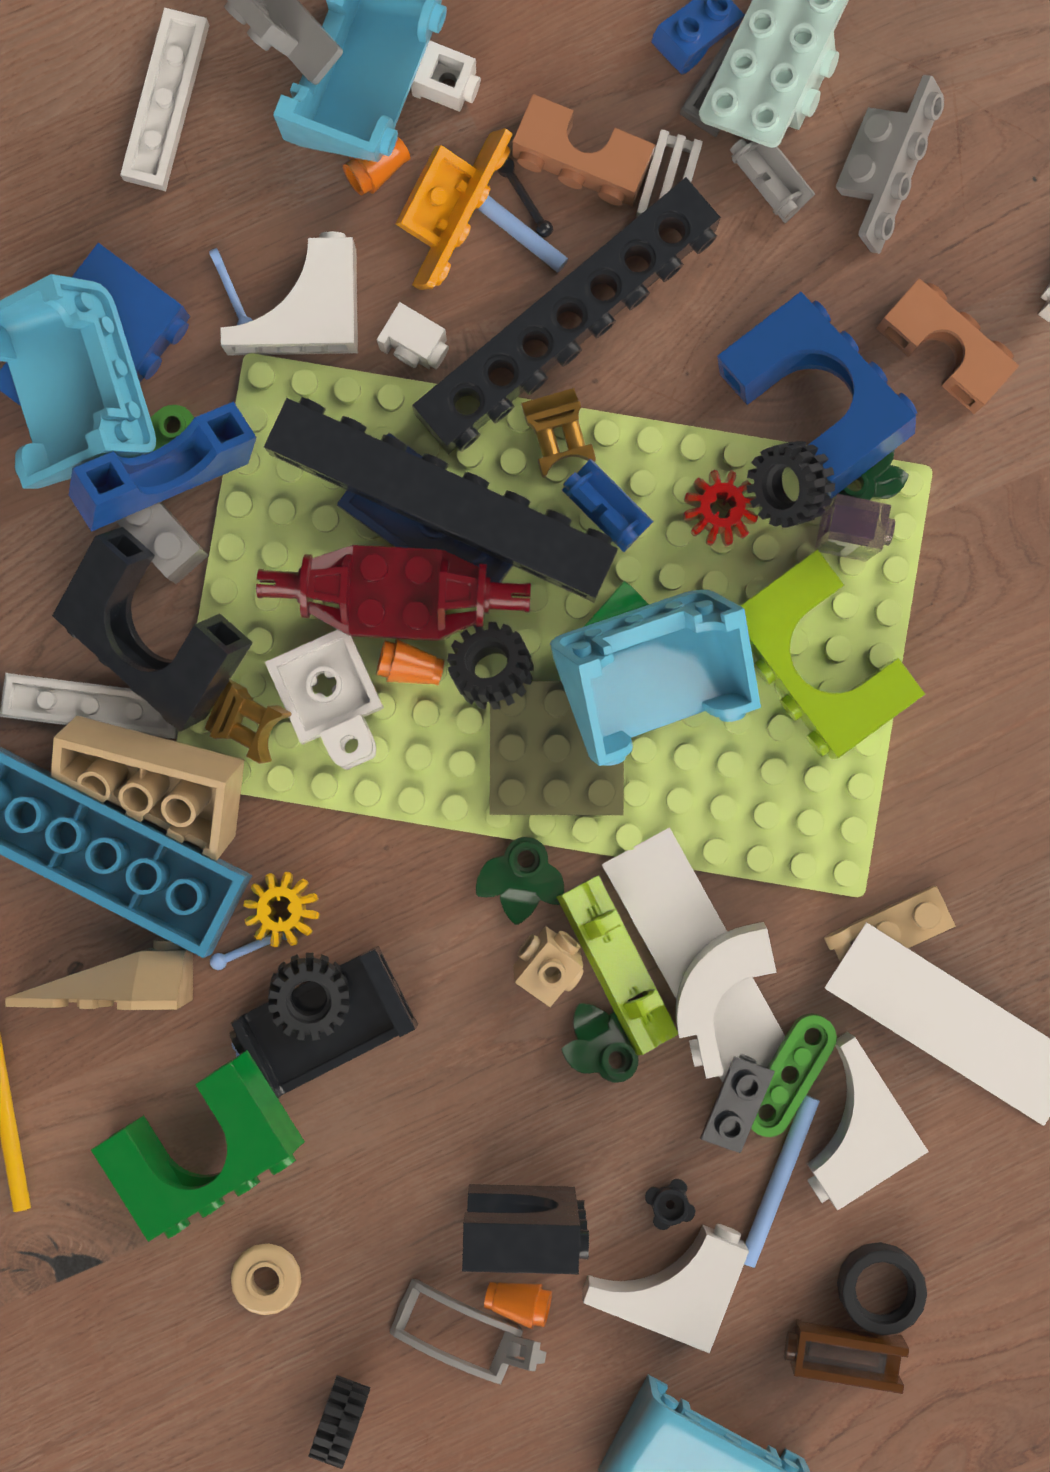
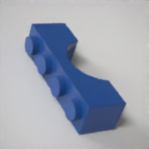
M233 401L194 417L181 434L155 451L132 458L120 457L112 451L72 468L68 495L92 532L249 464L257 437Z

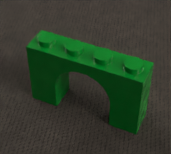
M248 1050L214 1070L195 1084L225 1134L227 1155L221 1172L203 1175L190 1172L179 1166L167 1153L144 1115L91 1149L148 1242L162 1233L165 1234L167 1239L175 1236L191 1224L188 1220L190 1216L199 1212L202 1218L208 1216L226 1203L222 1198L223 1196L234 1191L237 1197L261 1182L258 1178V1175L269 1169L272 1175H275L296 1161L293 1153L305 1141Z

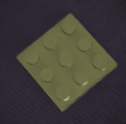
M532 681L531 685L523 683L526 693L522 697L516 692L512 694L515 703L508 706L505 699L500 700L501 709L495 710L490 705V815H623L624 761L611 766H598L590 759L561 681Z

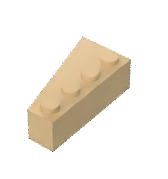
M76 716L54 736L51 777L101 803L109 800L121 806L127 811L125 815L139 822L146 819L166 829V836L180 843L187 840L203 848V855L217 861L236 835L245 760Z

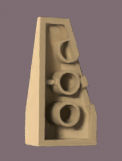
M167 939L153 940V948H147L6 997L5 1007L59 1008L68 1006L69 1002H77L79 1009H96L98 1007L113 1006L114 1002H117V1010H177L193 1001V953Z

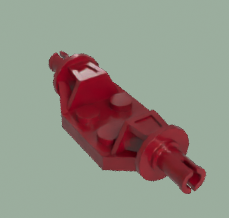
M351 545L314 558L312 554H305L302 566L298 572L258 569L257 580H260V583H276L275 585L256 584L257 598L297 599L298 604H300L302 617L309 618L312 615L348 636L439 641L475 624L476 627H483L485 613L489 614V609L530 612V598H513L512 596L530 597L531 583L491 582V577H487V564L480 563L478 567L441 549ZM313 599L339 604V608L314 603ZM477 607L476 611L446 615V610Z

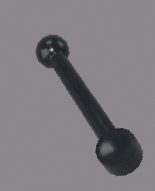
M507 158L502 167L498 169L499 174L507 177L537 224V234L544 238L549 237L553 232L552 224L543 219L514 173V161L511 158Z

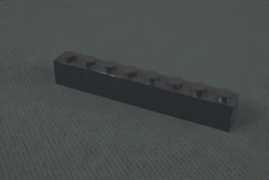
M301 397L298 403L286 398L264 445L270 456L593 603L595 602L618 551L617 547L611 545L613 539L610 536L592 528H588L586 533L570 527L572 521L570 518L550 509H547L545 515L529 508L531 502L517 493L506 490L504 496L493 492L487 489L490 483L475 474L465 472L463 477L449 472L447 471L449 464L433 455L424 453L421 459L405 452L408 446L396 438L383 434L381 440L365 433L367 429L365 425L352 418L342 416L339 422L324 415L326 408L310 399Z

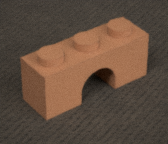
M533 94L512 142L513 157L518 159L517 162L525 169L540 173L543 169L558 176V180L568 187L581 189L584 186L596 191L598 196L609 204L621 206L625 203L633 207L652 162L655 144L614 128L604 148L593 153L581 152L573 147L568 139L573 127L574 110Z
M919 278L888 312L876 329L908 357L920 344L926 341L936 340L948 345L955 357V367L949 378L942 384V387L975 414L991 399L1019 365L1013 360L1012 352L999 341L992 342L979 331L980 325L971 315L966 312L959 313L948 304L945 293L939 287L932 283L926 284Z

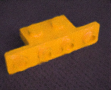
M503 128L493 131L488 135L473 166L442 145L434 147L395 223L431 247L412 283V286L417 289H433L435 286H439L447 277L451 267L448 260L454 248L459 247L467 238L471 228L468 221L474 209H478L487 199L490 192V186L487 184L494 170L500 169L509 156L510 148L507 145L513 133L508 129Z

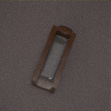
M796 1319L795 1333L787 1332L784 1359L791 1361L790 1364L794 1376L903 1394L904 1384L899 1376L901 1357L908 1358L909 1347L902 1335L882 1336L869 1332L802 1322L799 1319Z

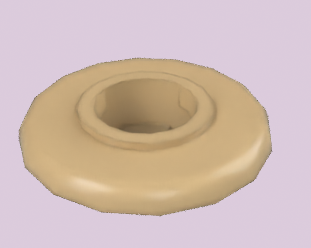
M270 1243L254 1245L242 1252L234 1263L230 1277L232 1292L239 1304L248 1311L260 1315L277 1314L289 1307L298 1296L302 1282L300 1267L294 1256L283 1247ZM260 1267L272 1268L279 1276L277 1287L272 1290H264L258 1287L254 1281V1271Z

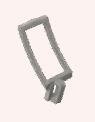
M418 1279L411 1280L400 1302L389 1332L395 1338L437 1360L500 1385L509 1365L528 1371H536L537 1364L545 1363L547 1353L540 1350L541 1342L521 1337L524 1330L516 1324L469 1306ZM420 1292L467 1316L505 1330L489 1370L455 1357L404 1331ZM520 1356L525 1358V1360H521L515 1357Z

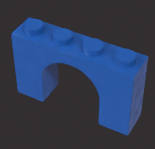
M97 243L73 274L72 278L97 282L105 287L112 296L140 383L143 379H150L157 372L162 363L160 356L170 343L175 345L183 338L189 327L187 321L190 319V316L180 303L100 243ZM6 362L0 369V391L21 406L8 362Z
M799 292L717 355L720 376L746 405L750 404L786 375L803 369L827 371L840 378L846 384L853 398L848 411L837 423L808 444H813L819 448L815 456L825 454L829 459L823 464L824 469L832 467L834 475L827 477V482L835 483V491L826 493L829 497L833 498L915 434L917 410L904 393L897 395L889 387L885 373L875 362L871 361L868 364L858 353L859 348L850 334L846 331L841 333L837 331L830 323L831 318L823 305L816 300L811 303L802 292Z

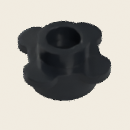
M673 1179L669 1185L661 1188L653 1186L645 1193V1200L652 1206L655 1214L653 1223L660 1230H667L670 1226L680 1224L683 1221L689 1222L695 1216V1208L688 1202L686 1196L688 1188L683 1180ZM672 1200L674 1206L672 1208L666 1207L667 1201Z

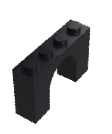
M124 527L96 535L52 616L66 628L71 636L78 639L94 653L103 665L109 667L127 683L135 694L141 696L159 712L167 723L173 725L181 732L206 719L253 642L219 613L194 624L173 660L163 658L151 651L141 640L135 629L131 605L134 592L155 555Z
M469 1184L467 1212H465L463 1222L462 1271L579 1275V1259L588 1260L589 1230H587L584 1200H577L575 1187Z

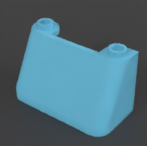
M326 0L329 10L322 27L343 49V54L319 84L314 85L302 75L299 84L292 83L290 88L292 98L281 94L273 116L283 140L304 148L373 162H379L383 155L389 157L397 141L398 131L395 130L396 123L432 33H439L443 27L447 7L441 5L442 0Z
M50 274L0 300V361L8 362L32 443L19 447L15 454V470L20 478L23 489H39L71 479L72 468L112 451L120 457L132 458L145 455L154 450L156 447V436L116 305L105 287L94 281Z
M692 590L564 633L555 637L550 643L554 663L588 756L598 766H611L623 762L626 756L632 752V737L706 711L712 716L719 717L724 722H733L744 718L746 713L761 708L745 609L714 591Z
M649 1374L598 1468V1472H810L805 1459L786 1448L779 1458L775 1448L768 1445L765 1450L691 1410L688 1401L681 1398L678 1402L672 1396L665 1394L668 1385Z

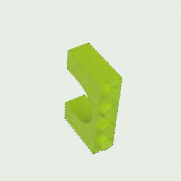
M817 549L742 604L741 607L745 609L751 651L757 658V661L754 662V668L768 685L773 682L777 685L784 695L780 699V703L790 717L795 721L801 718L811 731L806 737L815 751L821 757L828 754L831 759H838L924 696L925 693L899 658L888 662L856 687L843 693L820 691L810 686L801 678L791 658L790 644L793 631L805 614L844 586L843 582Z

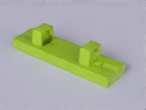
M599 875L557 896L636 1055H644L660 1044L677 1036L678 1030ZM640 993H642L644 996L636 1000L628 1001L629 999L635 997Z

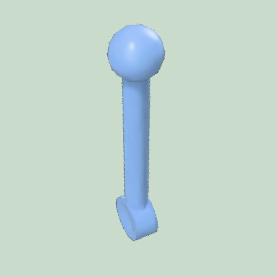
M218 249L210 250V256L239 319L237 325L253 321L245 314Z
M283 932L282 939L287 940L285 933ZM272 934L267 935L262 940L253 941L226 954H213L210 958V966L214 970H222L227 965V962L271 944Z

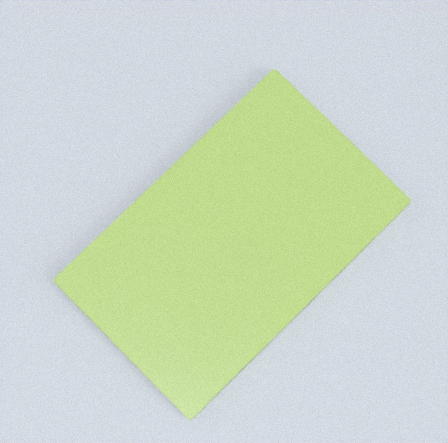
M249 353L243 358L235 404L257 438L249 464L226 473L222 477L197 623L220 613L253 643L232 675L231 680L247 688L249 695L253 697V701L265 708L278 705L285 709L265 662L337 629L312 615L309 618L302 617L300 604H298L297 599L257 598L256 584H276L260 583V580H257L258 569L298 572L302 566L305 554H312L314 558L351 545L393 547L337 506V503L346 492L345 489L270 456L266 451L264 445L286 398L298 403L301 397L310 399L326 408L324 415L339 422L342 416L352 418L367 427L366 434L381 440L383 434L391 433L421 456L427 453L448 463L447 471L460 477H463L465 472L475 474L488 481L490 484L487 489L502 496H504L506 490L517 493L531 502L529 508L545 515L547 509H550L572 520L570 527L586 533L588 528H592L604 533L562 491L565 487L563 485L573 473H578L588 461L579 457L563 458L550 468L545 478L542 477L538 459L543 458L538 438L534 430L527 425L521 403L532 399L517 397L512 401L514 408L507 416L497 423L490 419L477 430L481 435L470 447L462 452L456 448L448 455L415 416L412 407L416 401L437 384ZM472 396L461 397L455 404L456 410L465 415L474 413L480 406L479 401ZM581 408L578 421L585 445L592 444L596 457L595 463L654 522L625 552L613 541L611 542V545L617 547L618 551L594 603L513 566L501 583H531L530 597L512 596L513 598H530V612L489 609V614L485 613L483 626L484 630H488V622H497L499 629H501L504 623L511 627L513 633L517 631L521 635L534 665V671H530L533 677L532 681H561L554 663L550 645L551 641L559 635L584 627L624 581L630 584L648 604L692 590H710L741 606L831 539L860 545L859 547L868 549L867 551L876 552V554L870 558H855L820 552L844 586L800 619L792 634L790 652L796 671L810 686L828 693L850 691L888 662L897 658L901 662L903 661L931 487L932 469L923 464L892 460L891 465L897 466L909 474L902 490L892 498H872L865 506L856 509L843 507L833 498L830 506L823 507L826 512L822 516L816 517L815 520L782 528V525L776 527L770 525V518L762 520L758 516L755 524L744 523L749 531V534L744 539L738 537L732 531L733 543L730 546H724L721 534H717L714 544L710 546L706 544L709 531L705 528L697 536L691 534L692 528L699 520L687 521L683 518L685 511L696 508L684 501L686 493L699 494L694 488V481L697 478H701L710 485L709 474L711 471L717 470L720 474L721 483H724L728 473L733 471L736 472V479L733 485L737 488L746 480L754 484L753 479L747 478L748 470L756 468L752 464L753 459L762 456L760 452L766 448L788 442ZM562 426L554 428L560 453L567 451L568 447ZM786 467L782 475L783 489L792 501H796L799 496V481L793 470ZM858 480L853 481L847 486L852 491L861 490V484ZM755 492L743 494L744 497L756 496ZM717 499L711 508L714 515L718 511L720 512L719 518H725L731 509L728 502L722 505L723 499ZM752 507L747 510L752 511L756 515H758V513L762 510V507ZM313 599L314 603L339 608V604ZM477 607L446 610V615L476 611ZM473 625L466 628L470 635L476 633ZM464 629L439 641L399 639L436 656V658L445 660L439 685L386 682V677L376 675L378 661L384 641L395 643L396 639L352 636L384 709L364 717L375 740L376 756L351 769H343L331 759L321 737L302 745L289 717L276 723L270 732L268 749L272 761L259 764L246 757L249 748L232 739H214L210 737L211 733L205 729L211 711L206 719L181 732L178 731L176 742L244 759L241 794L511 840L520 837H532L547 846L613 857L627 850H634V846L670 827L693 870L851 897H861L864 895L867 886L893 719L840 758L831 759L828 754L821 757L809 743L806 735L811 731L802 719L793 720L780 703V699L784 695L774 682L768 685L755 669L761 708L746 713L744 718L733 722H724L719 717L712 716L704 711L631 738L633 749L624 760L623 815H490V703L487 702L486 709L478 708L475 701L472 705L468 703L458 691L448 671V667H451L447 661L448 653L455 654L451 645L455 640L460 643L464 642L460 635L466 630ZM752 653L753 663H754V662L757 661V658H756V657L754 656V654ZM502 654L488 655L477 663L475 674L480 678L493 677L506 667L507 658ZM325 674L317 676L318 684L312 687L315 694L323 693L325 697L332 695V687L337 685L336 678L328 679ZM243 717L241 724L257 732L259 724ZM351 739L346 743V753H352L357 749V739Z

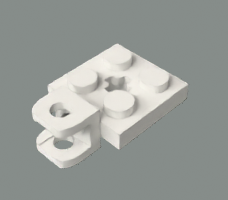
M335 630L265 662L285 709L292 713L289 719L302 745L321 737L331 759L346 770L369 761L376 756L375 740L364 717L384 709L352 636ZM320 674H325L328 679L336 678L337 685L332 687L333 694L325 697L323 693L315 694L312 687L318 684L317 676ZM351 739H357V749L352 753H346V743Z

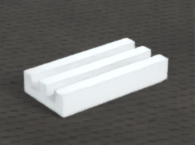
M661 129L636 217L640 216L648 208L665 147L668 146L674 149L659 199L671 190L682 151L690 153L683 179L687 177L690 182L692 181L703 141L694 139V142L686 140V136L678 134L675 137L669 135V131Z

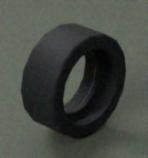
M882 1242L865 1244L851 1252L840 1267L837 1280L839 1299L853 1322L865 1331L882 1336L901 1333L914 1325L924 1311L927 1299L925 1277L915 1261L897 1246ZM885 1262L895 1265L903 1272L907 1279L908 1292L906 1299L899 1308L889 1314L879 1315L871 1313L861 1306L857 1299L855 1287L859 1275L865 1268L874 1263Z

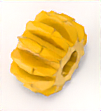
M284 872L280 887L274 874L269 873L265 876L269 888L267 891L256 883L251 886V890L260 897L259 901L244 900V907L257 909V914L247 917L245 924L251 926L262 923V926L254 935L257 940L264 939L272 930L270 940L272 947L280 946L283 932L290 946L297 945L298 937L294 929L297 928L302 934L310 936L313 930L303 922L304 918L319 919L320 917L319 912L306 910V905L318 901V895L312 893L304 897L301 896L309 884L306 879H301L291 889L293 882L292 873ZM286 897L291 902L287 907L291 916L287 920L286 918L279 917V920L276 921L273 917L276 909L272 905L276 900L285 902Z

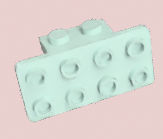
M752 0L699 110L701 121L707 125L770 148L777 147L781 143L788 127L799 130L805 117H811L818 106L821 94L819 88L824 77L830 78L837 66L839 52L835 49L834 30L849 0Z

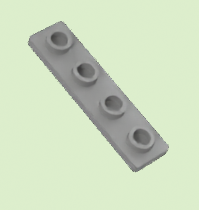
M227 0L228 2L224 5L228 13L243 25L247 23L250 26L247 34L257 45L265 51H268L272 46L286 55L307 80L314 85L319 84L343 54V49L299 0Z
M922 76L907 113L868 107L836 184V189L843 196L871 200L859 230V237L872 253L880 254L885 241L891 237L899 206L910 192L911 177L917 162L926 153L928 136L933 123L942 114L944 96L933 76Z

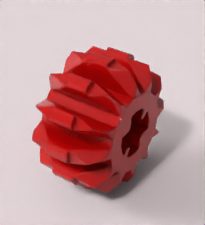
M713 470L709 474L710 485L703 479L697 478L693 485L699 494L686 493L684 501L696 508L685 511L683 518L687 521L699 520L691 530L693 536L699 535L704 528L709 531L706 538L707 545L712 546L717 538V534H721L724 546H730L733 543L732 531L738 537L744 539L749 534L744 523L755 524L758 520V515L747 510L752 508L750 501L755 499L756 496L744 497L743 495L747 492V485H751V483L746 480L738 488L734 486L736 472L730 471L725 478V482L721 483L720 474L717 470ZM717 499L724 500L722 505H725L727 502L730 504L731 509L725 518L718 517L719 511L715 515L711 511Z

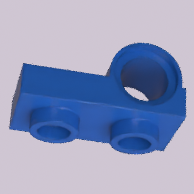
M692 0L658 25L651 43L681 75H684L699 63L712 45L738 27L745 14L732 0Z

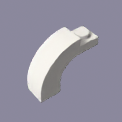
M764 922L735 928L713 939L694 957L681 980L676 1000L679 1038L697 1035L698 1039L689 1040L694 1067L703 1065L706 1079L724 1075L714 1030V1013L722 995L731 986L744 979L777 973L768 930Z

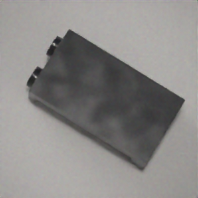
M379 946L339 965L341 973H345L348 979L349 1010L348 1013L344 1014L345 1020L342 1025L336 1024L334 1026V1033L327 1036L326 1032L320 1033L319 1040L312 1041V1035H305L303 1041L296 1039L297 1033L291 1032L290 1036L283 1033V1026L281 1024L276 1026L273 1022V1014L269 1013L268 1002L237 1017L231 1022L234 1030L229 1034L239 1055L248 1050L278 1099L283 1094L397 1036L402 1037L417 1028L418 1023ZM308 981L294 988L291 998L294 1005L300 1010L315 1011L325 1003L327 994L320 984Z

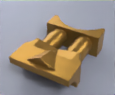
M575 388L521 403L527 425L534 430L538 438L543 458L538 459V464L543 478L546 477L550 468L563 458L579 457L586 461L592 459L594 462L596 461L592 444L585 445L578 421L581 404L576 395ZM562 426L568 450L560 453L553 429Z
M230 679L214 704L205 729L211 733L210 737L214 739H232L249 748L246 757L259 764L272 761L268 749L270 732L276 723L290 717L292 713L278 705L265 708L254 702L247 688ZM243 717L259 724L257 732L241 724Z

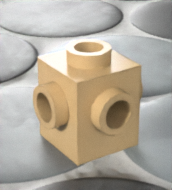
M547 926L542 929L538 936L530 935L518 952V957L520 958L513 965L515 983L551 1007L564 990L571 991L583 975V962L579 943L566 932L559 931L555 933Z

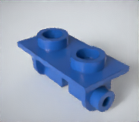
M589 459L578 473H573L563 484L565 487L562 491L606 535L610 536L613 539L612 541L623 552L654 522L592 459Z

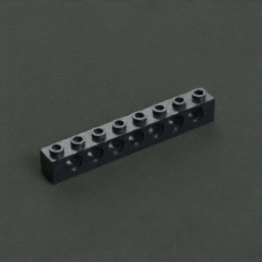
M685 177L412 405L415 416L448 455L456 448L460 452L464 451L480 437L481 434L477 431L490 419L494 423L499 422L514 408L512 401L525 391L528 395H531L548 380L546 373L559 363L564 367L574 360L582 351L579 345L592 334L596 339L604 335L616 323L613 317L623 308L627 307L629 310H633L641 304L650 294L647 288L659 278L663 282L671 279L683 267L684 264L681 260L694 250L697 254H700L708 248L717 238L715 232L721 217ZM665 228H672L680 233L682 239L677 243H667L661 239L659 232ZM639 256L646 260L648 268L641 272H635L626 266L625 261L629 257ZM598 284H606L614 290L615 295L608 300H599L593 296L591 289ZM564 312H573L580 317L581 323L573 329H567L558 323L557 318ZM539 340L547 346L548 350L540 357H531L524 352L523 347L528 341ZM497 368H506L512 372L514 378L509 384L498 386L490 381L489 375ZM472 396L479 401L480 406L474 413L465 415L456 410L455 404L461 397Z

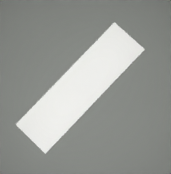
M669 827L634 846V850H627L603 863L602 866L677 1000L681 980L691 961L708 943L726 933L727 930ZM753 977L744 979L731 986L720 998L714 1013V1030L724 1075L719 1076L721 1081H724L733 1057L739 1058L740 1054L755 1059L757 1061L756 1064L767 1068L785 1038L782 1029Z
M866 922L826 984L825 989L1044 1126L1050 1117V1038Z

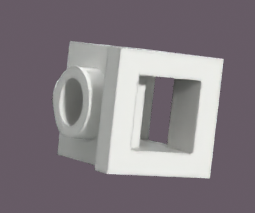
M429 41L411 86L412 96L419 99L424 97L460 112L464 101L473 103L480 86L481 77L476 76V59ZM445 79H452L456 84L454 87H451L441 82Z
M401 302L398 303L377 338L379 349L382 352L388 354L391 348L396 349L393 353L394 356L413 368H416L419 363L427 369H430V367L437 369L449 349V346L445 344L447 337L443 327Z

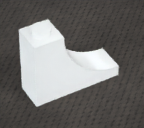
M330 231L321 233L319 238H308V250L303 270L297 283L286 298L273 310L256 320L241 325L221 327V346L226 354L229 356L247 355L249 353L261 355L358 353L357 253L353 237H346L341 232Z
M849 1032L838 1037L835 1045L843 1062L847 1083V1097L842 1120L827 1146L807 1163L814 1175L807 1180L821 1203L829 1199L837 1210L929 1152L863 1048Z
M716 1224L715 1229L702 1225L698 1236L689 1249L672 1265L654 1275L629 1281H611L588 1275L582 1289L583 1303L710 1353L749 1250L745 1242L740 1240L741 1233L722 1224Z

